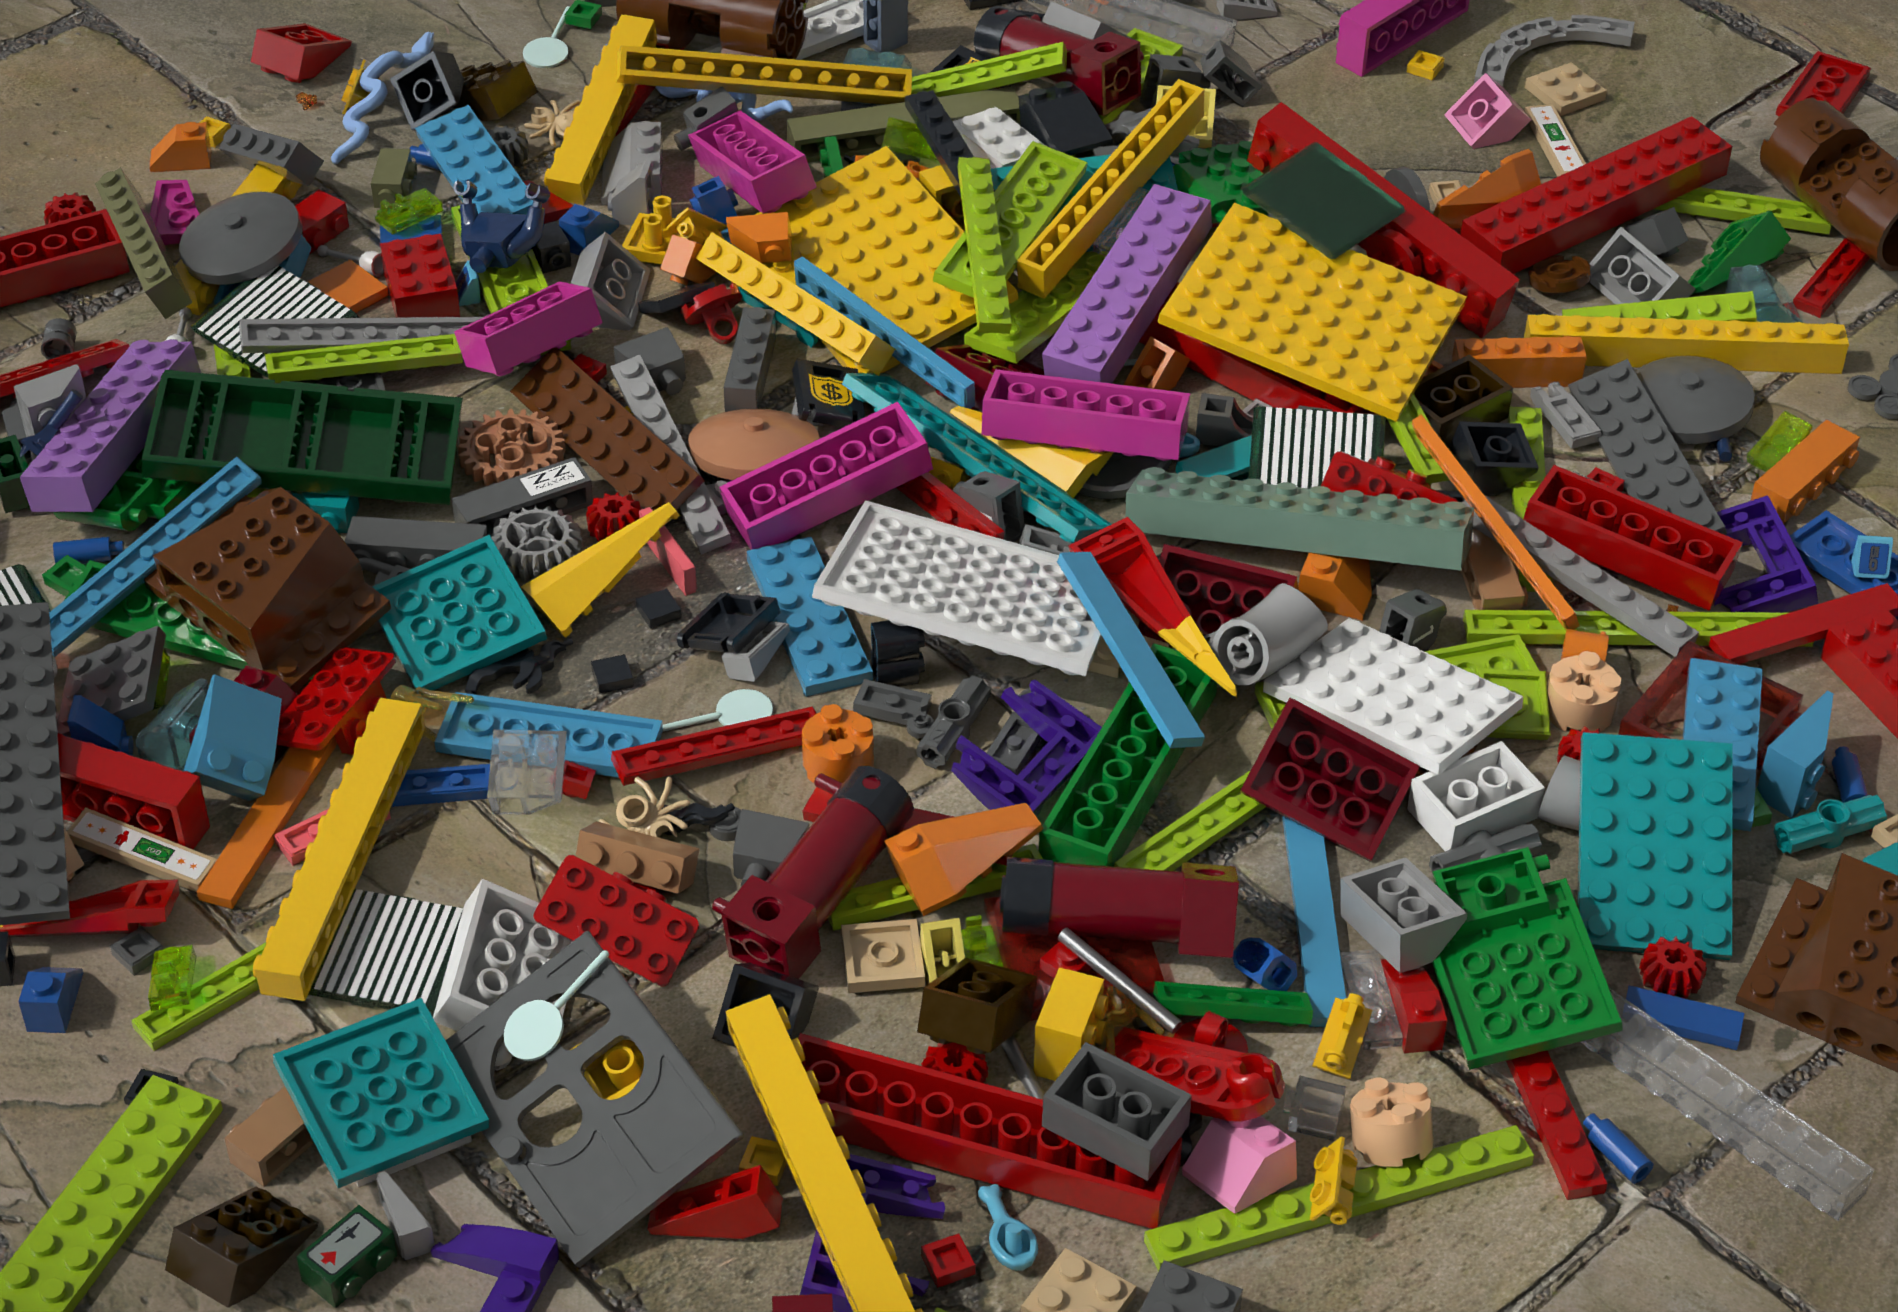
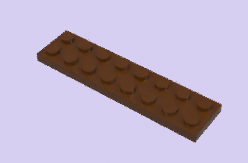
M557 347L551 348L510 390L532 413L537 411L539 419L548 416L550 423H556L558 430L563 431L565 443L612 487L619 491L622 496L631 494L633 500L639 501L642 509L650 507L654 511L669 502L677 510L705 482L694 469Z

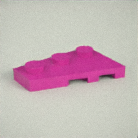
M157 180L150 216L165 245L180 244L184 231L200 213L196 208L187 180Z

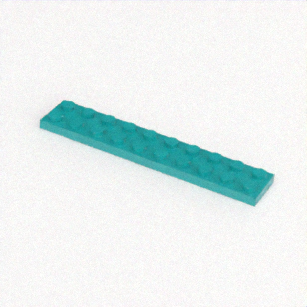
M846 373L842 385L853 392L852 396L854 398L870 403L875 407V412L898 402L923 436L928 447L936 448L942 452V457L945 460L964 467L967 475L974 477L980 472L986 471L1020 482L1021 507H1023V511L1030 512L1036 516V521L1039 524L1054 528L1060 533V538L1072 544L1111 525L1110 522L1065 494L1040 475L889 374L880 373L877 376L874 373Z

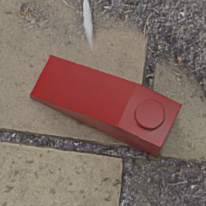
M1386 959L1379 960L1378 965L1404 1054L1442 1050L1448 1020L1439 990L1424 967L1420 966L1414 970L1399 973Z
M758 1165L673 1193L650 1211L647 1230L651 1235L744 1239L780 1227L783 1197L762 1166Z

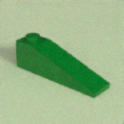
M1771 210L1731 222L1711 245L1714 252L1705 255L1701 262L1704 266L1696 270L1689 279L1688 283L1696 288L1692 294L1706 291L1766 261H1774L1784 253L1783 248L1791 240V237Z

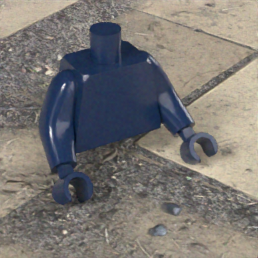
M467 179V189L464 191L462 182L457 180L454 183L455 193L463 198V204H460L461 244L464 253L470 258L469 264L474 271L483 273L488 267L509 268L540 241L543 235L545 208H542V203L547 202L550 197V191L547 187L538 186L534 183L527 185L525 194L527 198L533 200V206H529L527 215L480 212L478 214L476 204L472 203V199L478 191L477 186Z

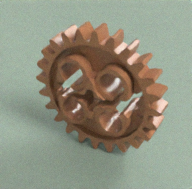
M509 409L507 415H502L497 410L495 412L496 417L494 418L486 414L483 415L484 422L472 421L473 428L464 429L465 436L459 437L460 445H457L461 468H465L466 475L473 474L474 482L484 479V486L564 461V453L566 452L563 431L558 430V425L550 423L548 416L539 419L537 411L528 416L526 415V409H522L519 414H514L513 409ZM529 430L533 432L534 444H529L527 432ZM489 453L495 454L496 466L494 468H491Z

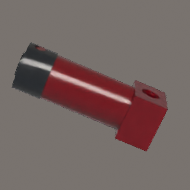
M1002 6L991 7L983 14L977 24L974 33L975 52L988 59L1064 42L1067 48L1066 71L1039 77L1038 79L1052 84L1062 81L1072 82L1085 92L1098 115L1105 116L1141 96V61H1143L1144 55L1140 51L1139 41L1110 31L1092 40L1041 22L1040 17L1036 14L1030 17Z
M859 766L849 775L844 783L823 773L818 774L814 780L815 786L833 794V796L827 802V807L770 877L764 881L751 875L730 902L721 897L714 900L712 909L722 915L730 958L740 963L750 962L800 979L821 952L819 937L821 927L882 850L886 848L884 840L897 835L913 816L914 806L909 794L902 785L882 770L870 766Z
M1007 857L1006 876L1002 875L1000 913H1003L1002 932L1048 936V934L1059 935L1063 929L1069 928L1077 936L1176 943L1179 954L1233 958L1239 890L1236 867L1182 862V872L1057 863L1053 862V860Z

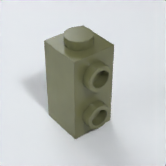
M381 148L371 181L374 208L404 209L407 197L412 196V179L417 178V163L412 161L411 149Z

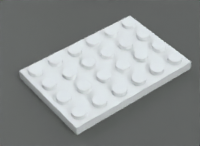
M1351 618L1345 620L1311 645L1293 662L1266 678L1263 692L1284 702H1287L1291 697L1437 775L1441 774L1522 709L1523 696Z

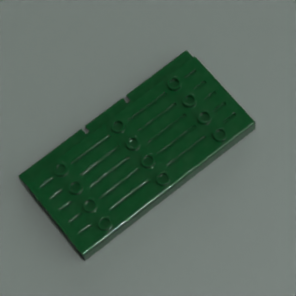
M165 370L161 375L142 456V477L202 484L207 482L235 457H238L261 477V484L256 488L274 489L282 487L286 491H292L297 494L308 492L393 500L397 503L418 502L450 505L463 398L355 387L354 391H349L348 387L292 381H281L280 384H275V380Z

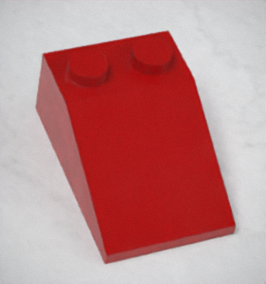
M306 23L260 28L256 31L251 62L260 65L261 70L272 74L281 73L285 75L286 80L301 83L302 79L316 77L351 46L352 41Z

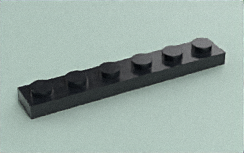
M921 91L917 94L905 96V107L961 197L957 168L959 157L972 158L974 155L934 91Z

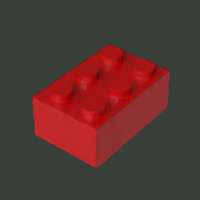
M427 234L416 238L396 239L380 243L383 272L396 318L460 317L457 286L441 234Z

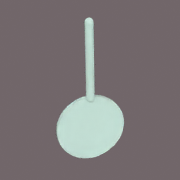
M570 6L565 8L551 37L535 39L524 47L523 58L529 65L536 68H552L562 64L567 59L568 47L557 37L565 23V13Z
M751 689L735 690L724 695L719 700L716 712L663 724V732L716 719L723 726L772 716L773 706L770 699L759 691Z
M607 950L602 951L554 1005L547 1001L534 1000L521 1005L512 1013L504 1029V1042L506 1048L513 1056L524 1061L538 1060L548 1055L557 1046L564 1029L563 1017L559 1010L607 959L609 952Z

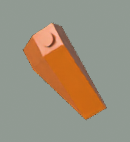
M1526 149L1507 156L1500 161V168L1492 173L1488 170L1481 173L1479 180L1470 188L1463 185L1437 202L1433 215L1452 229L1462 228V221L1541 185L1533 152Z
M1309 553L1300 572L1299 591L1308 597L1319 610L1362 621L1372 598L1369 560Z
M1022 803L918 824L884 841L897 876L922 915L925 916L962 897L967 892L966 886L978 876L985 878L992 872V864L1002 856L1014 854L1042 831L1043 827L1028 804Z

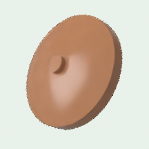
M740 409L723 412L698 423L689 434L688 445L689 453L698 468L711 475L734 480L820 439L817 429L810 422L799 420V417L794 414L771 409Z

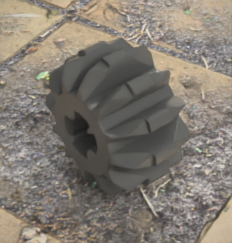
M508 125L501 128L495 126L494 130L487 129L512 167L523 166V162L528 160L529 154L528 139L525 133L520 132L518 127L509 128Z

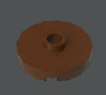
M1561 255L1551 256L1532 265V270H1529L1530 285L1536 290L1547 293L1574 291L1585 286L1591 280V265L1587 260L1578 256H1572V260H1564V256Z

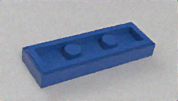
M491 763L407 770L391 807L494 798L493 765Z
M1629 985L1621 1020L1622 1023L1737 1050L1744 1013Z

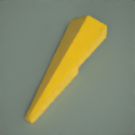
M961 406L951 409L950 414L981 435L982 412ZM981 435L1071 498L1077 495L1092 473L1096 476L1114 453L1110 451L1093 452L1090 449L1079 447L1061 448L1055 444L1047 443L1029 444L1024 440L1016 439L997 440L991 436Z
M668 502L522 585L521 588L532 604L566 638L573 631L570 626L580 614L587 616L593 610L590 603L602 593H609L641 558L639 550L649 540L656 542L661 537L659 529L671 519H677L680 515Z

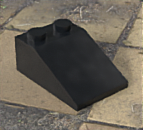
M1058 82L1054 87L1046 89L1035 88L1030 90L1028 94L1018 96L1021 127L1047 147L1071 156L1113 144V138L1087 95L1072 82Z

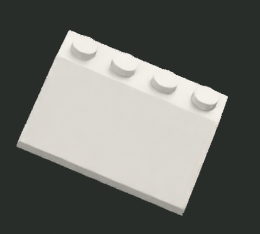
M482 879L464 905L434 1011V1021L453 1030H460L573 941L535 921L533 914L539 904L538 902ZM565 1003V1004L563 1005V1007L559 1010L560 1013H561V1015H562V1017H563V1013H564V1009H565L566 1003Z

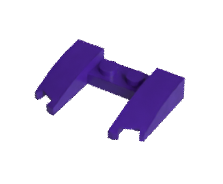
M1768 495L1717 512L1726 528L1727 536L1743 542L1742 546L1753 544L1768 574L1723 588L1714 605L1721 603L1730 609V612L1783 613L1818 604L1816 584Z
M1031 680L1029 685L1031 693L1018 696L1013 688L1009 687L1003 691L1001 698L1037 734L1048 742L1043 749L1016 775L961 735L956 744V749L962 752L960 764L953 762L951 771L989 810L1027 803L1037 817L1044 803L1080 765L1102 727L1037 680Z
M850 1154V1159L846 1160L850 1170L858 1169L866 1189L862 1196L866 1205L873 1203L877 1212L943 1219L945 1213L944 1201L932 1203L927 1188L935 1185V1175ZM816 1229L800 1295L832 1294L834 1312H853ZM907 1276L913 1295L917 1294L922 1297L927 1292L929 1281Z
M464 1224L461 1226V1233L445 1245L441 1242L435 1244L431 1249V1256L498 1277L480 1312H531L559 1260L557 1239L501 1226Z

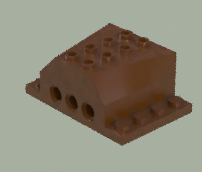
M282 487L262 491L253 500L245 495L209 526L153 555L157 569L144 579L147 589L163 601H166L176 611L182 613L184 617L190 619L197 627L202 628L205 633L230 652L238 655L249 666L278 675L294 692H297L309 681L310 677L322 669L337 650L348 647L392 609L390 600L365 582L360 561L330 522Z
M1841 853L1827 890L1796 878L1736 996L1735 1003L1898 1073V875Z

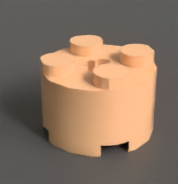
M1583 651L1579 656L1563 658L1553 664L1547 684L1550 722L1563 731H1566L1567 727L1582 730L1586 726L1589 731H1596L1600 728V732H1602L1612 723L1621 688V677L1613 667L1600 660L1599 655L1595 652Z
M1376 1077L1367 1080L1365 1088L1352 1098L1350 1114L1354 1151L1359 1150L1362 1152L1364 1161L1384 1167L1403 1166L1402 1159L1410 1158L1418 1154L1420 1160H1422L1432 1151L1434 1139L1431 1099L1428 1096V1088L1423 1083L1388 1082L1384 1078Z

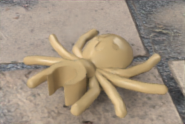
M555 100L550 101L554 113L545 107H535V115L531 114L532 123H525L524 127L539 131L530 134L529 138H538L549 131L550 144L553 147L556 146L554 140L555 130L557 137L563 139L566 127H570L573 121L574 111L570 110L580 105V100L570 103L560 113Z
M639 777L635 778V783L645 790L650 803L640 795H629L618 802L616 809L617 819L628 830L660 838L661 834L666 831L672 832L677 837V832L670 822L676 824L681 829H687V824L684 821L667 813L680 807L689 806V800L678 801L663 808L671 790V777L666 778L665 788L657 805V798L650 785ZM604 819L599 820L601 823L609 824Z

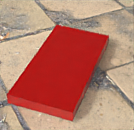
M1817 51L1777 106L1776 115L1780 116L1792 105L1807 98H1815L1817 101L1826 100L1844 114L1868 79L1871 68Z

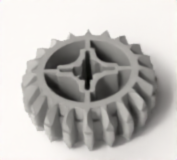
M537 506L533 510H526L522 507L521 513L510 512L508 519H500L499 526L494 527V532L491 536L514 578L520 577L523 583H526L529 579H535L582 552L583 547L578 523L573 521L571 515H564L562 509L552 512L550 506L544 510L538 509Z

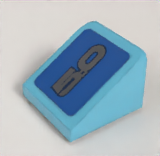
M470 260L465 263L455 281L459 306L476 304L481 301L478 275L471 268Z
M1858 535L1851 559L1855 577L1888 578L1893 537Z

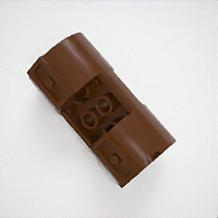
M617 0L616 13L617 21H619L621 14L653 19L657 34L655 48L679 50L687 46L697 33L720 38L722 54L796 60L807 31L808 17H804L803 3L806 4L808 0Z
M1807 98L1792 105L1773 123L1777 128L1772 133L1770 139L1763 140L1760 151V162L1763 169L1883 269L1898 271V160L1871 140L1864 130L1826 100L1817 101L1815 98Z

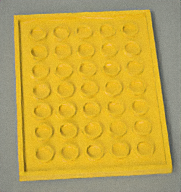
M887 146L816 182L817 188L808 191L807 196L798 200H790L782 204L779 210L772 212H788L792 231V261L762 264L796 285L794 261L803 256L927 348L977 322L973 297L933 282L935 270L964 231ZM1007 280L1009 304L1019 299L1018 291ZM821 340L843 367L858 369V373H873ZM891 356L881 373L897 366L901 362Z
M1234 203L1160 312L1158 323L1397 422L1464 307L1467 296L1341 245L1324 255L1321 252L1335 242L1330 241L1317 250L1314 246L1323 241V238H1319L1312 244H1309L1307 240L1314 237V234H1310L1303 239L1300 235L1306 232L1305 230L1295 233L1292 231L1296 228L1294 226L1288 228L1285 226L1286 223H1281L1278 219Z

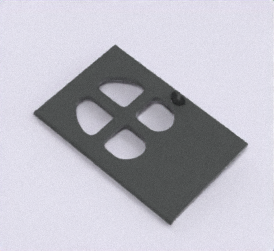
M585 931L446 1040L489 1118V1128L483 1130V1134L578 1268L744 1138L743 1132L609 957L572 996L588 998L607 1007L610 1010L609 1021L572 1050H564L561 1044L558 1043L548 1055L544 1056L547 1061V1068L544 1073L512 1098L507 1100L499 1098L495 1087L494 1068L498 1050L504 1042V1029L509 1017L517 1008L527 1002L543 1000L552 1003L566 992L599 954L604 951L589 931ZM631 1040L637 1045L644 1057L643 1072L638 1083L627 1095L621 1098L607 1100L599 1097L584 1076L586 1068L618 1042ZM562 1088L568 1089L582 1110V1122L577 1133L568 1141L557 1146L539 1147L533 1145L522 1130L521 1123L524 1116L557 1090ZM524 1146L526 1148V1155L522 1160L520 1158V1155L523 1152Z

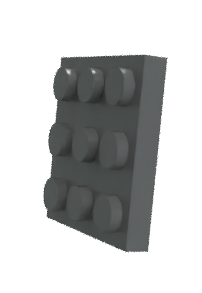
M158 625L145 631H139L131 637L116 643L107 644L103 648L87 655L78 656L69 662L57 722L58 733L71 738L67 720L74 695L85 697L123 721L153 710L166 634Z

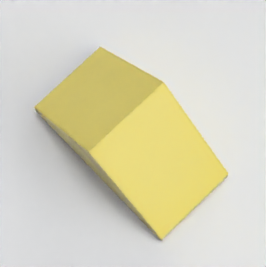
M959 918L921 923L920 944L927 985L965 958Z

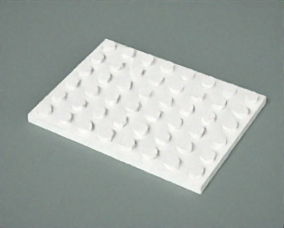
M866 500L815 583L812 598L822 600L824 604L829 606H843L853 609L863 616L881 617L890 620L891 623L898 626L908 625L922 629L927 634L933 636L943 635L957 639L964 645H978L991 649L999 655L1020 657L1033 665H1047L1058 668L1068 675L1079 674L1086 676L1102 637L1058 565L1059 555Z

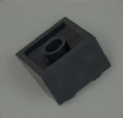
M432 51L390 78L412 131H416V127L434 120L459 104L464 78L454 55L439 51Z
M1459 422L1449 450L1485 496H1497L1537 473L1539 467L1521 423Z
M750 962L734 964L712 1039L735 1046L729 1033L725 1011L769 994L776 1008L783 1006L791 1025V1029L787 1030L791 1040L798 1038L800 1033L803 1034L809 1023L819 986Z

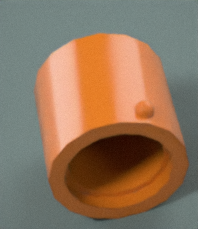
M1566 629L1561 660L1571 656H1579L1583 651L1597 653L1600 660L1605 662L1609 635H1606L1604 631L1597 634Z

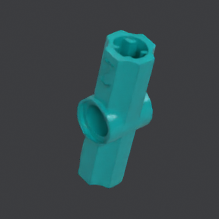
M1867 795L1844 803L1830 799L1820 802L1815 812L1776 823L1773 832L1776 837V845L1783 853L1788 852L1791 854L1816 845L1830 849L1840 846L1844 837L1872 829L1874 826L1887 820L1884 802L1878 795Z

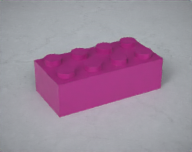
M559 281L454 331L466 367L480 370V372H489L496 376H503L511 373L514 370L513 367L520 363L536 361L540 358L541 353L551 348L557 347L560 349L566 346V341L569 339L591 334L593 332L592 328L603 322L591 288Z

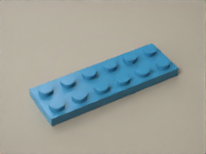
M469 105L455 109L451 113L435 120H430L415 128L418 138L452 188L458 180L463 183L464 191H466L467 179L477 186L478 191L472 199V203L476 204L478 214L480 212L527 215L529 206H533V200L527 198L525 194L527 186Z
M812 537L748 550L747 562L762 596L777 598L781 613L773 622L789 624L790 631L782 643L805 696L859 685L863 683L864 679L873 681V671L844 607L829 606L824 604L822 600L812 598L814 585L825 568Z
M1691 658L1688 667L1682 740L1733 743L1732 829L1751 832L1754 817L1762 669Z
M455 692L434 743L435 750L439 753L558 769L561 759L594 769L597 775L619 778L611 761L612 751L660 741L663 723L662 720Z

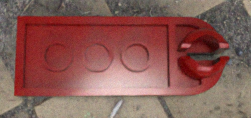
M1123 1027L1104 1049L1105 1052L1191 1094L1190 1112L1226 1121H1246L1267 1113L1276 1105L1274 1098L1280 1099L1285 1090V1083L1279 1065L1260 1053H1242Z

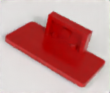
M1337 451L1334 454L1321 486L1327 487L1330 491L1334 492L1358 490L1363 492L1364 495L1369 496L1392 494L1397 496V499L1404 500L1427 498L1431 500V503L1459 502L1451 496L1431 489L1432 484L1426 482L1427 476L1411 469L1407 473L1395 469L1396 463L1380 456L1377 457L1376 461L1370 458L1367 462L1343 451Z
M349 647L337 650L280 716L276 745L317 751L323 749L335 737L343 754L354 755L356 740L358 737H362L365 732L369 712H374L380 698L387 699L380 681L396 663L394 654Z
M574 855L566 856L533 914L535 921L571 941L577 939L585 931H589L602 949L609 952L608 957L613 963L660 987L668 985L699 929L698 920L666 903L667 899L656 891L647 889L644 892L633 886L634 882L618 872H614L611 875Z

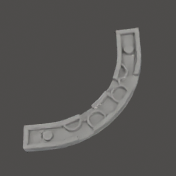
M1572 15L1571 20L1556 21L1553 17H1546L1519 24L1501 33L1500 39L1495 43L1487 45L1480 57L1474 84L1487 73L1503 87L1509 67L1519 56L1533 48L1548 43L1584 40L1587 42L1610 43L1614 46H1630L1635 22L1599 16Z

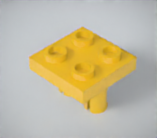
M663 195L655 197L653 213H639L622 244L626 250L641 262L662 264L672 235L681 237L679 234L667 229V226L675 219L672 218L671 198Z

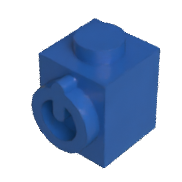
M719 176L692 187L695 197L689 200L693 210L724 223L726 226V217L737 216L734 209L735 206L739 205L732 188L726 190Z

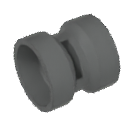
M56 318L50 320L45 325L41 352L46 359L49 360L74 351L77 330L72 322Z

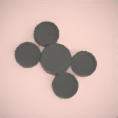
M1898 354L1890 358L1889 370L1881 374L1879 382L1867 375H1857L1849 380L1847 387L1848 392L1857 399L1872 400L1876 398L1874 404L1875 411L1880 416L1888 419H1898Z

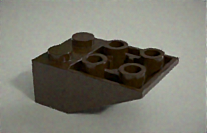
M508 59L497 65L488 62L477 68L475 65H469L460 70L464 83L460 102L453 108L458 109L469 105L480 121L501 119L538 93V90L524 61L511 62Z
M255 1186L174 1227L165 1271L230 1308L255 1294L318 1228L319 1222L303 1214L300 1209L291 1207L275 1198L267 1190Z

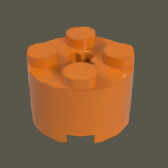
M831 704L823 706L821 712L807 720L802 729L803 766L807 771L808 779L814 783L816 776L823 773L844 783L849 775L859 766L874 768V737L871 719L855 711L841 709L840 706Z

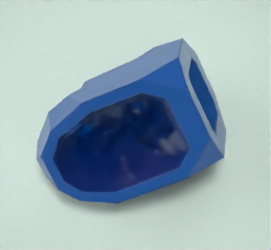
M1249 937L1241 940L1233 951L1232 959L1235 968L1266 990L1287 991L1297 977L1296 963L1261 938Z

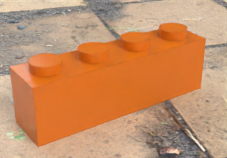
M1581 337L1455 339L1451 363L1471 355L1513 388L1548 387V384L1558 382L1561 386L1568 387L1569 384L1583 378L1587 356Z
M1825 420L1755 481L1750 501L1768 495L1783 524L1786 523L1793 515L1798 516L1811 499L1816 500L1829 483L1831 485L1834 484L1841 472L1846 468L1850 469L1854 466L1859 457L1857 447L1860 437Z

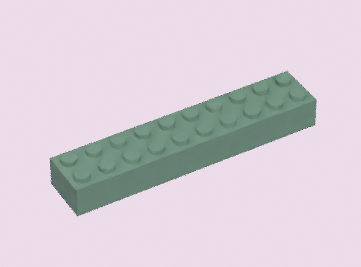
M1151 467L1142 470L1126 492L1125 518L1129 517L1143 533L1461 571L1472 545L1474 507H1466L1464 503L1456 501L1439 504L1431 503V500L1427 498L1397 499V496L1392 494L1369 496L1364 495L1363 492L1358 490L1334 492L1323 486H1314L1310 489L1299 488L1289 482L1273 485L1264 484L1259 479L1230 480V477L1226 475L1203 477L1198 476L1197 473L1192 471H1182L1178 474L1168 473L1162 468Z

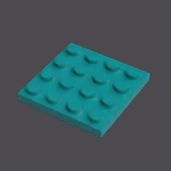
M490 535L372 586V588L390 600L392 609L382 616L378 622L419 697L467 676L476 669H482L547 639L545 629Z
M422 998L273 1054V1064L337 1188L489 1128L487 1114Z

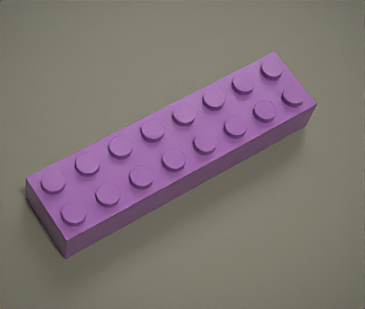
M1156 184L1152 186L1043 351L1044 375L1113 383L1212 228L1211 200Z
M170 339L163 342H149L148 340H138L130 345L20 476L31 512H93L145 447L162 373L165 370L201 373L192 341L178 342L176 339Z

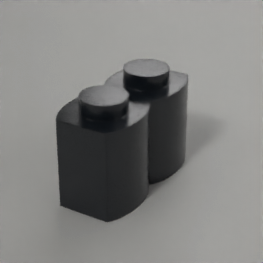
M890 620L871 623V665L874 681L897 687L919 684V673L925 672L924 657L922 652H919V648L925 647L923 630L908 625L898 626L891 623Z

